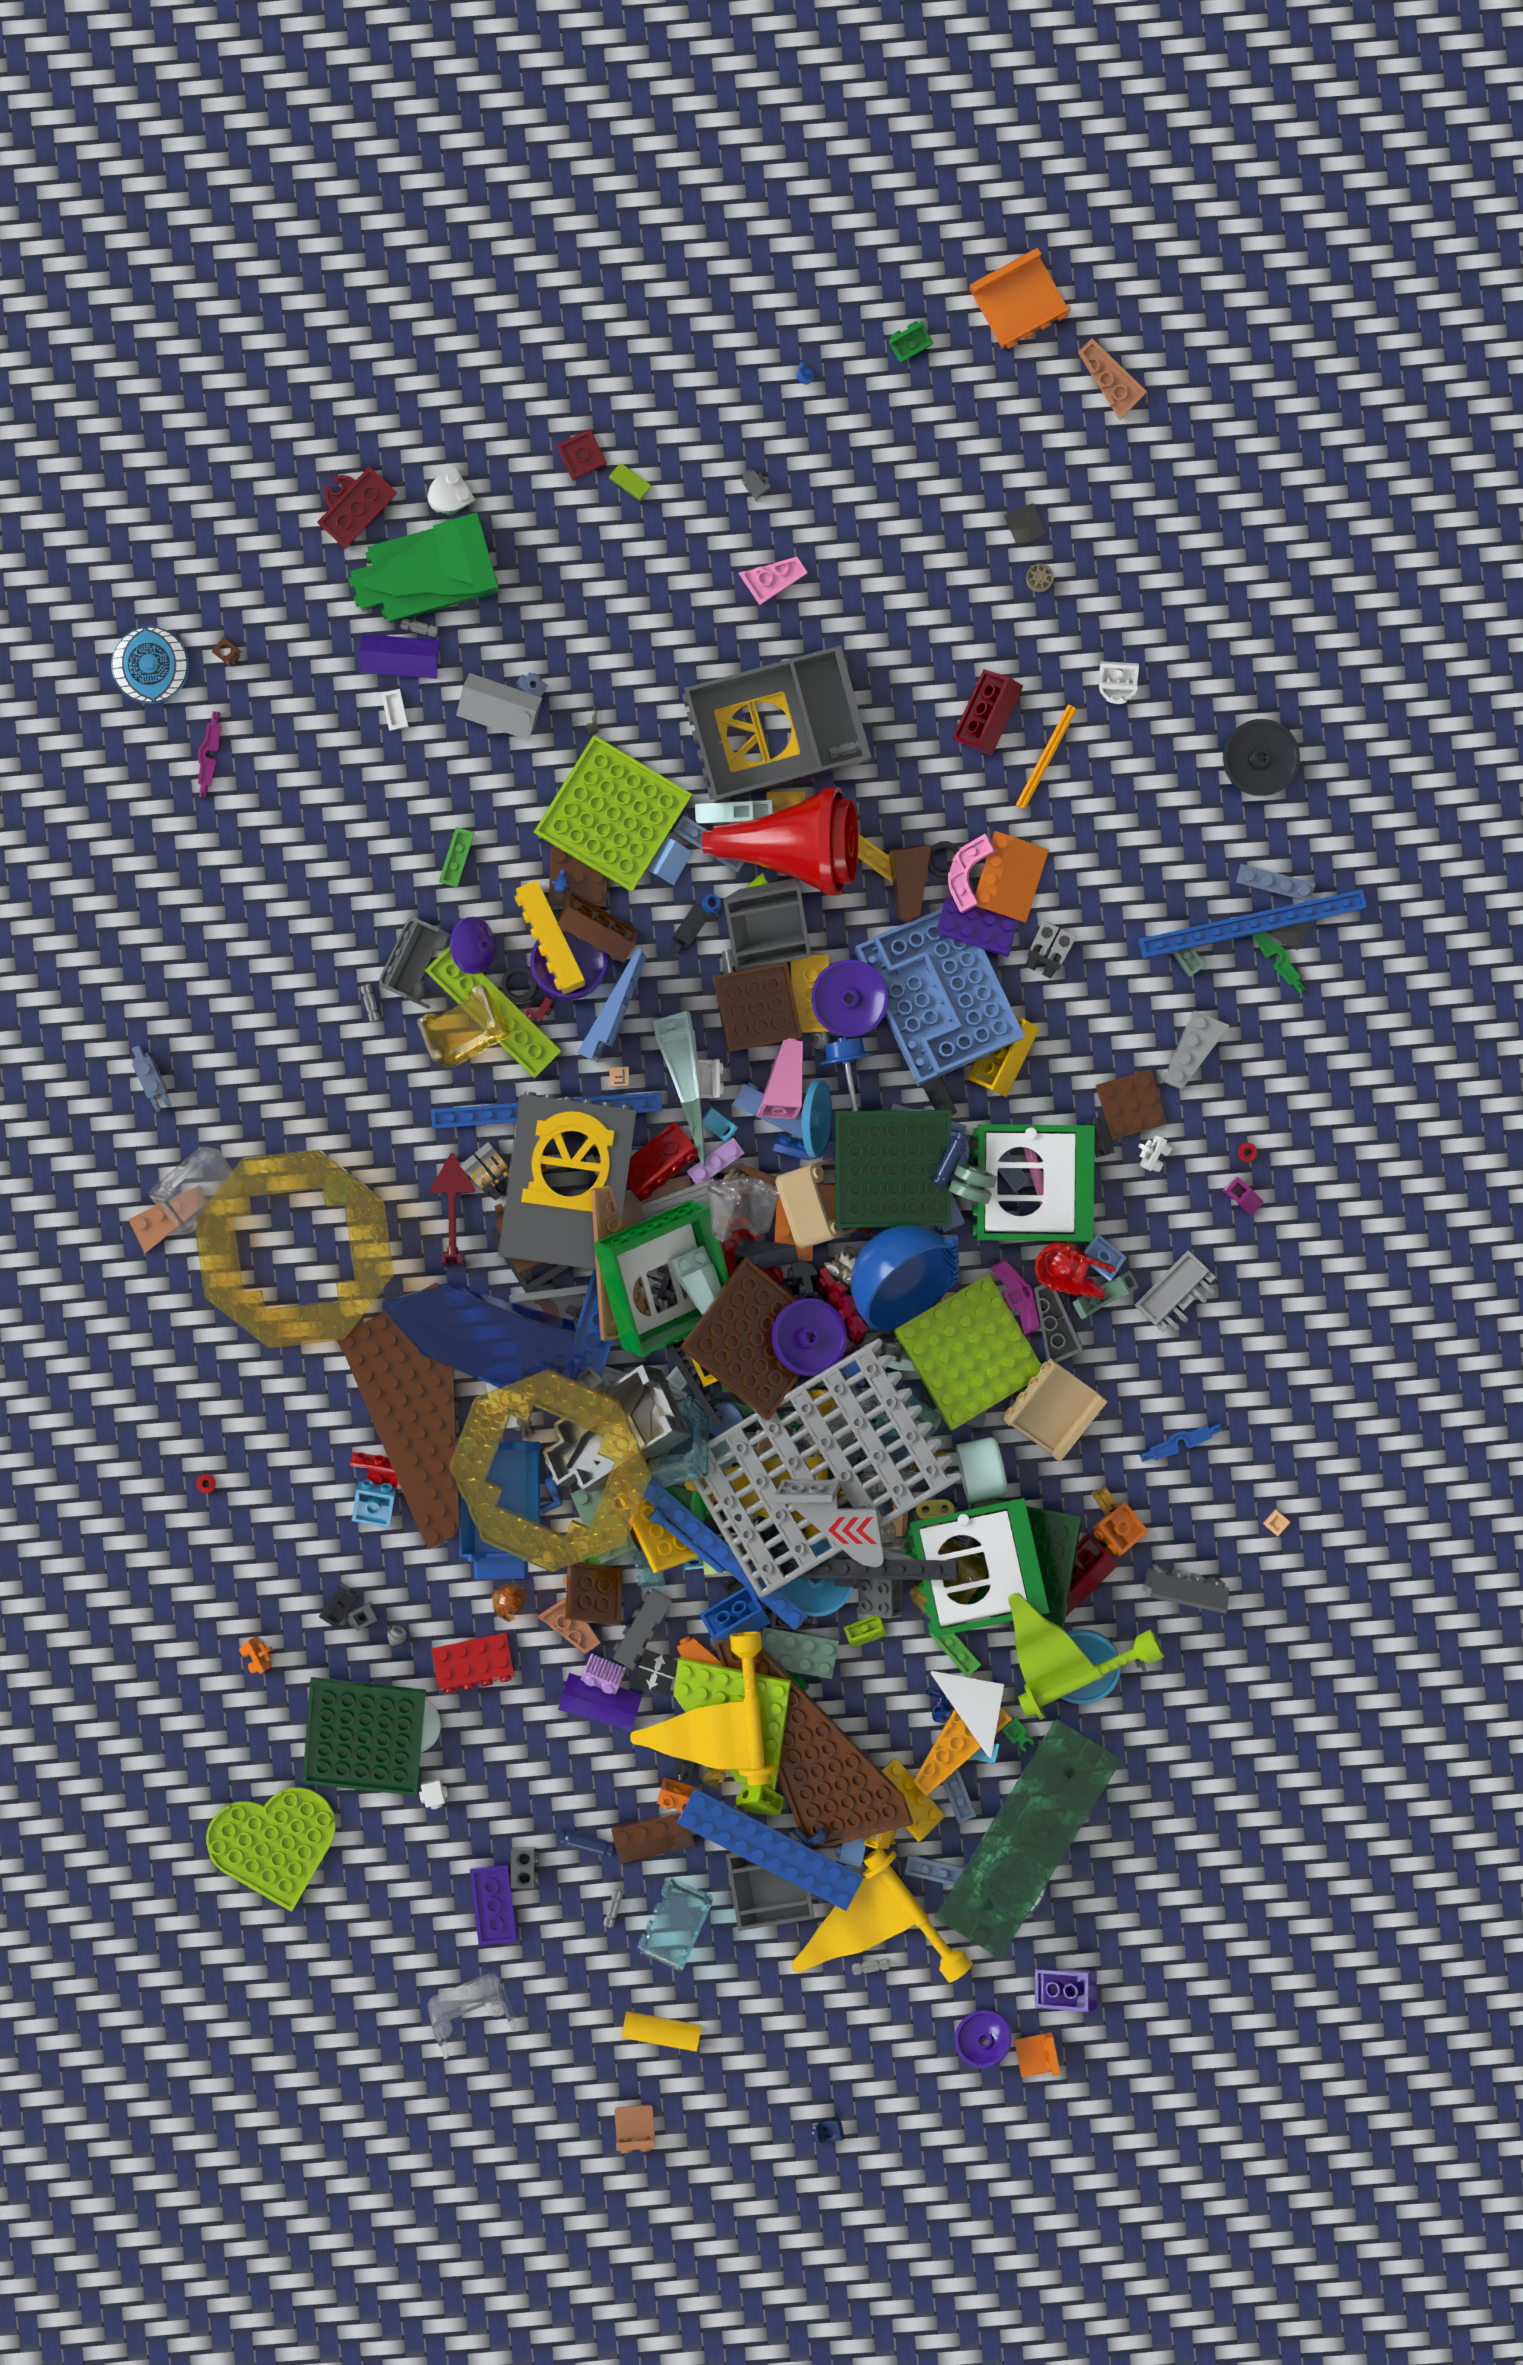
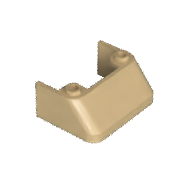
M833 1158L781 1174L776 1178V1186L795 1244L799 1248L810 1247L856 1231V1228L843 1231L842 1228L835 1227V1219L828 1220L816 1185L824 1177L821 1165L833 1162Z

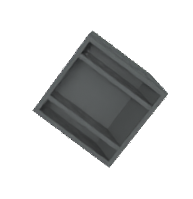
M796 878L742 888L723 899L736 971L811 957L800 885Z
M1154 1564L1153 1568H1147L1143 1590L1151 1598L1227 1614L1229 1588L1225 1586L1221 1579L1209 1577V1580H1207L1202 1575L1191 1573L1189 1576L1178 1569H1172L1170 1572L1163 1566Z
M733 1852L726 1854L738 1931L814 1919L810 1892Z

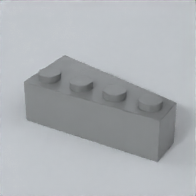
M1195 1010L1192 1011L1163 1082L1178 1089H1183L1230 1025Z

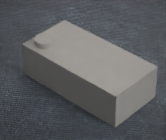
M469 673L462 688L456 716L529 740L536 725L542 698Z

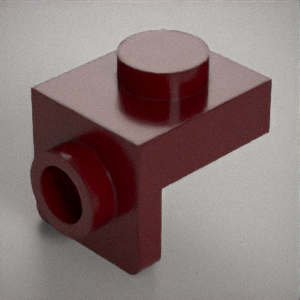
M546 997L536 1013L526 1007L524 1010L528 1013L526 1016L535 1022L537 1019L542 1021L545 1015L549 1016L554 1008L552 1003L554 1001Z

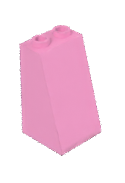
M794 1038L783 1040L776 1055L757 1117L796 1119L802 1107L803 1041H797Z

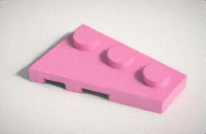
M794 557L771 565L739 572L738 574L758 604L762 605L807 575L808 572L798 557Z

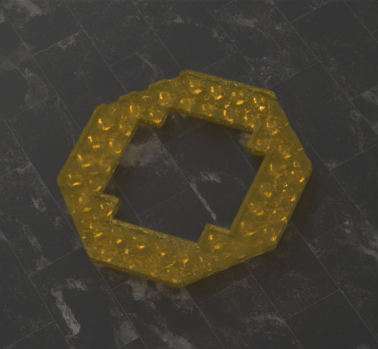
M320 1149L242 1158L194 1221L205 1299L268 1348L344 1340L394 1276L384 1199L373 1193L365 1184L350 1175L347 1170L327 1157ZM323 1188L325 1207L345 1206L355 1280L336 1283L338 1301L265 1309L262 1290L253 1292L243 1291L233 1218L252 1215L249 1196Z
M549 1369L476 1397L449 1465V1469L454 1474L458 1483L457 1487L462 1498L465 1499L469 1507L470 1516L480 1532L481 1540L550 1572L605 1553L613 1548L624 1546L652 1477L619 1400ZM534 1406L603 1436L597 1454L614 1461L590 1527L572 1520L566 1536L498 1506L497 1503L503 1488L486 1481L510 1415L528 1422Z

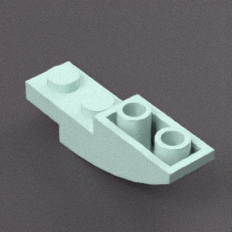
M772 800L695 804L696 823L736 822L757 819L772 814Z

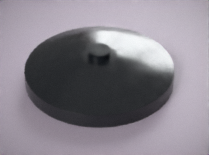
M1269 719L1250 720L1238 726L1228 737L1222 754L1223 768L1230 782L1240 791L1252 796L1273 795L1287 787L1294 779L1300 764L1299 746L1293 734L1282 724Z

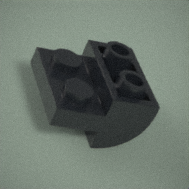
M803 1260L791 1262V1268H788L787 1286L788 1289L792 1290V1295H798V1300L813 1299L818 1275L816 1269L810 1263Z

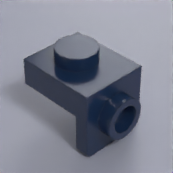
M841 2120L820 2121L813 2126L812 2135L816 2145L845 2139Z

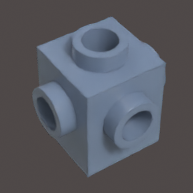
M531 672L525 676L522 674L516 682L518 685L516 689L541 697L549 686L542 681L538 674Z

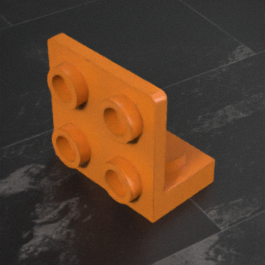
M1052 2032L1014 2040L1021 2077L1052 2072L1053 2076L1061 2075Z

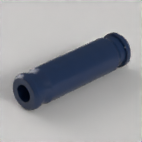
M959 1131L955 1133L956 1136L952 1139L939 1165L936 1176L933 1178V1182L942 1187L947 1186V1182L950 1180L967 1146V1141L970 1140L969 1136Z
M565 1829L561 1830L558 1842L568 1847L612 1857L615 1847L614 1842L610 1843L607 1840L565 1831Z

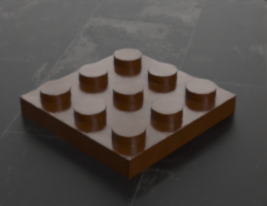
M551 847L549 905L565 906L573 892L597 907H607V877L561 849ZM560 870H566V883L570 884L569 888H564L562 893L554 891L555 884H552V880H557Z
M1151 1069L1095 1085L1111 1140L1167 1124Z
M575 1561L568 1562L565 1619L620 1626L623 1568Z

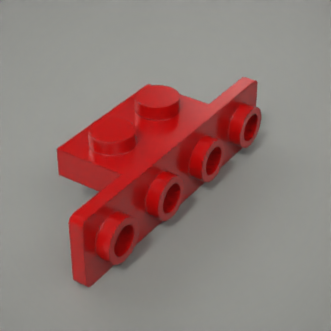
M353 1452L350 1466L367 1468V1480L373 1481L376 1485L389 1483L393 1488L402 1490L388 1457Z

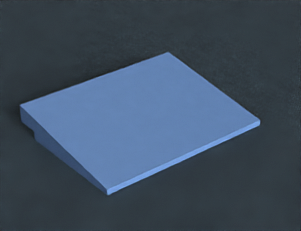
M942 909L876 935L872 940L857 945L854 950L859 961L874 967L881 974L887 985L889 1002L885 1017L917 1086L1025 1038L984 949L935 934Z
M637 948L579 1048L577 1053L581 1056L599 1062L604 1046L613 1047L646 961V956L641 949Z

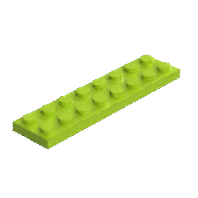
M450 945L425 970L534 1078L561 1052L483 973L467 974L461 971L452 958Z

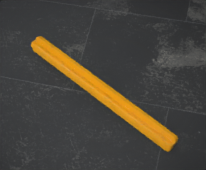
M1068 705L1016 803L1017 807L1021 809L1027 807L1077 711L1074 706Z

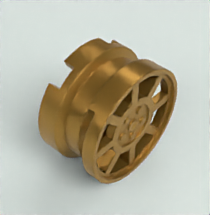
M1105 1485L1102 1486L1101 1490L1091 1493L1105 1515L1109 1514L1110 1510L1114 1507L1118 1508L1116 1501Z

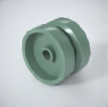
M958 1164L955 1175L960 1179L952 1180L949 1191L976 1202L989 1204L992 1193L986 1188H993L995 1186L997 1176L974 1166Z

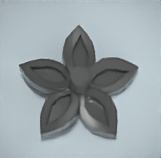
M521 1417L517 1418V1425L513 1429L521 1431L523 1438L527 1436V1433H535L530 1428L531 1420L525 1421Z

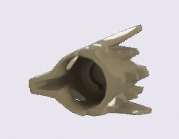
M848 1245L845 1246V1252L841 1251L840 1255L835 1254V1260H832V1263L825 1262L824 1265L836 1281L842 1282L847 1287L846 1292L852 1293L851 1274L858 1254L854 1248Z

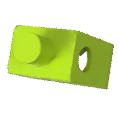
M764 1784L745 1785L741 1788L740 1794L736 1796V1804L753 1814L780 1816L784 1797Z

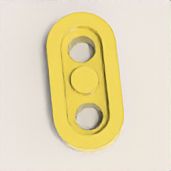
M946 1499L925 1500L916 1506V1513L922 1519L952 1514L955 1510L952 1502ZM946 1505L948 1511L942 1512L941 1507ZM923 1506L929 1507L927 1513L922 1512Z

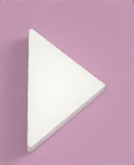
M931 1671L932 1677L951 1702L978 1744L984 1750L987 1757L991 1758L1004 1684Z

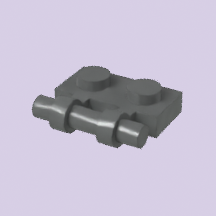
M881 1334L864 1344L865 1346L877 1338L882 1339V1345L875 1352L876 1355H882L884 1351H886L887 1355H896L901 1350H904L895 1334Z

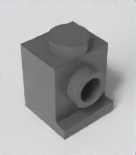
M751 468L742 475L744 477L742 478V484L755 501L771 490L769 484L764 485L766 480L760 472L756 474Z
M371 1602L351 1611L348 1614L349 1618H347L350 1626L356 1628L357 1631L379 1619ZM364 1613L366 1619L361 1620L359 1614Z

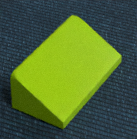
M622 463L609 476L610 480L639 501H641L651 487L648 482Z
M875 1615L843 1627L851 1648H856L887 1635L881 1617Z

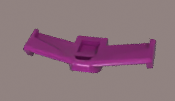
M1007 1259L990 1266L989 1268L1008 1288L1002 1294L1010 1309L1018 1307L1024 1336L1040 1328L1041 1322L1035 1301V1292L1031 1284L1027 1283Z

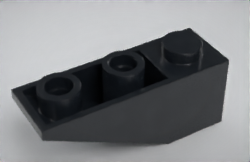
M741 1238L734 1252L736 1267L746 1257L759 1269L798 1261L796 1246L791 1244Z

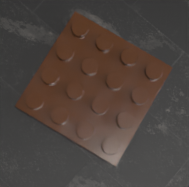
M787 962L712 977L727 1052L783 1042V1040L789 1038H802Z

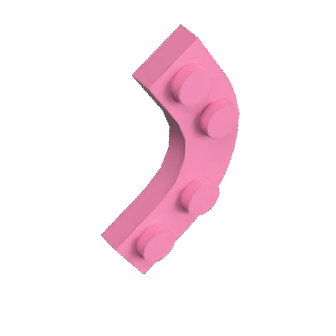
M986 834L962 847L954 856L950 872H948L949 889L961 913L979 904L970 887L969 873L973 865L995 852Z

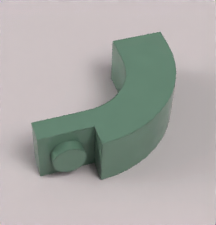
M1129 1270L1113 1278L1111 1281L1099 1285L1105 1291L1104 1299L1097 1296L1092 1298L1088 1295L1086 1297L1082 1295L1072 1303L1080 1318L1083 1319L1112 1301L1131 1293L1139 1286Z

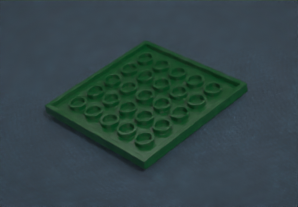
M950 1109L835 1111L836 1228L896 1227L903 1225L951 1226V1191H949L951 1178L947 1182L946 1187L933 1182V1178H935L939 1165L951 1143Z
M990 1499L968 1504L967 1510L1005 1501ZM1026 1506L1049 1613L1041 1615L1063 1629L1083 1517ZM1003 1509V1510H998V1511L989 1512V1513H985V1514L975 1515V1516H971V1517H969V1518L980 1517V1516L989 1515V1514H994V1513L1003 1512V1511H1007V1513H1008V1509ZM975 1539L973 1545L980 1547L981 1543ZM984 1552L969 1556L967 1560L969 1564L965 1574H962L960 1580L962 1584L988 1579L989 1572ZM990 1585L956 1592L952 1597V1601L963 1605L977 1603L987 1595ZM1012 1612L1003 1613V1614L994 1615V1616H989V1617H999V1616H1003V1615L1012 1614Z
M311 1677L302 1783L417 1796L426 1690Z

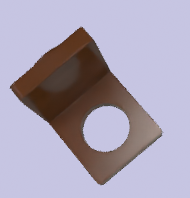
M224 637L212 650V653L228 666L235 664L241 656L239 654L242 652ZM223 645H228L231 649L227 656L220 654L219 650Z

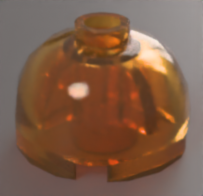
M505 1583L496 1588L491 1595L495 1614L507 1622L513 1621L516 1618L513 1616L516 1611L520 1612L525 1603L527 1593L524 1591L527 1589L516 1583Z

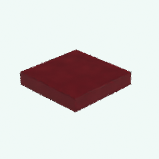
M591 429L556 445L572 481L607 465Z

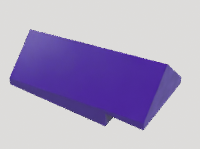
M362 634L359 649L360 673L437 679L440 640Z
M569 1673L558 1710L632 1731L643 1694L622 1687L618 1688L616 1695L613 1693L608 1694L601 1688L586 1685L584 1681L580 1680L581 1676Z

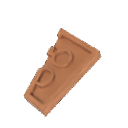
M565 1598L537 1616L584 1654L601 1643L588 1622L565 1619Z

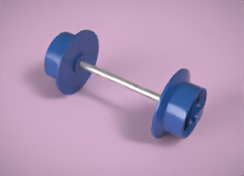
M849 1037L838 1038L837 1042L824 1045L827 1059L821 1062L820 1065L844 1063L852 1111H858L850 1062L856 1059L871 1057L873 1054L865 1053L862 1038L849 1040Z

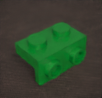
M915 321L907 326V330L902 333L897 331L890 336L889 345L899 363L906 361L934 344L924 327L923 321L919 323Z

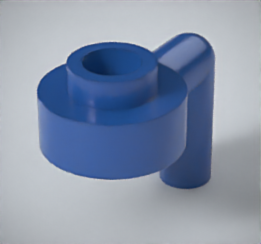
M552 1477L544 1480L554 1501L540 1506L543 1514L563 1504L558 1492L561 1488L553 1481Z

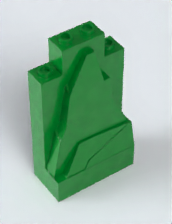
M477 512L433 525L432 529L368 546L369 552L365 554L368 564L372 563V565L350 571L352 577H348L351 589L355 588L357 595L354 596L356 607L360 606L361 610L365 611L384 605V608H381L384 619H388L389 623L500 593Z

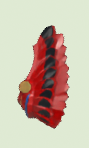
M1071 1241L1051 1243L1035 1259V1275L1038 1277V1282L1043 1284V1287H1049L1051 1291L1057 1290L1059 1293L1066 1292L1076 1296L1081 1294L1084 1297L1088 1295L1092 1298L1097 1296L1102 1299L1105 1297V1291L1092 1278L1085 1277L1089 1264L1114 1272L1116 1267L1086 1254Z

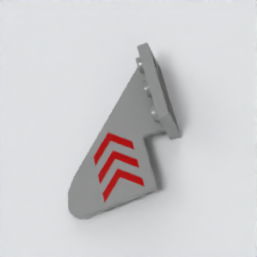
M840 1480L781 1481L775 1493V1502L790 1504L859 1563L871 1567H879L883 1563L884 1552L876 1508H838L837 1492L840 1488Z

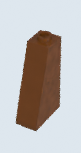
M927 844L888 849L896 917L903 919V922L914 921L915 917H920L931 851L930 845Z

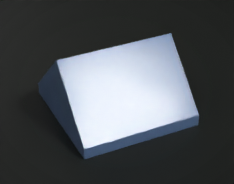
M666 837L648 866L647 871L674 886L693 852Z
M1098 1233L1093 1237V1241H1090L1083 1250L1086 1254L1116 1267L1114 1272L1089 1264L1108 1281L1112 1280L1127 1258Z

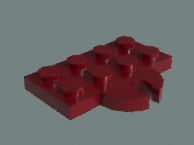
M370 466L357 480L345 475L332 478L334 483L342 486L339 493H333L329 485L326 484L324 498L330 509L317 523L345 550L398 494Z
M825 1267L818 1273L816 1292L823 1296L826 1303L837 1310L845 1323L848 1339L858 1346L863 1343L868 1328L858 1315L853 1296L847 1295V1287L842 1282H836Z

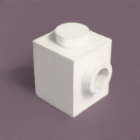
M441 1778L422 1782V1791L419 1792L421 1803H425V1806L431 1807V1809L442 1807V1804L445 1803L448 1797L446 1786L442 1785Z

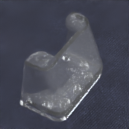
M202 1147L192 1153L155 1185L148 1195L182 1233L188 1234L197 1228L198 1221L196 1218L221 1196L232 1197L237 1194L243 1184L218 1149Z
M751 1176L709 1182L707 1192L712 1234L715 1236V1239L726 1241L731 1239L732 1233L729 1231L745 1228L750 1230L749 1232L753 1235L769 1232L779 1198V1192L776 1187Z

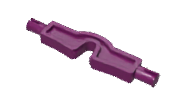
M212 711L211 723H207L205 740L198 751V761L200 763L198 784L201 785L199 797L207 798L208 786H212L217 761L207 758L206 753L208 751H219L221 725L218 723L220 712Z

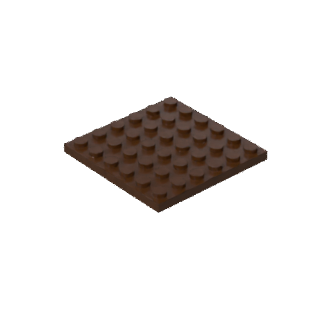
M747 1257L743 1258L680 1349L764 1420H770L785 1395L800 1376L788 1370L779 1361L772 1345V1329L776 1317L782 1309L797 1300Z

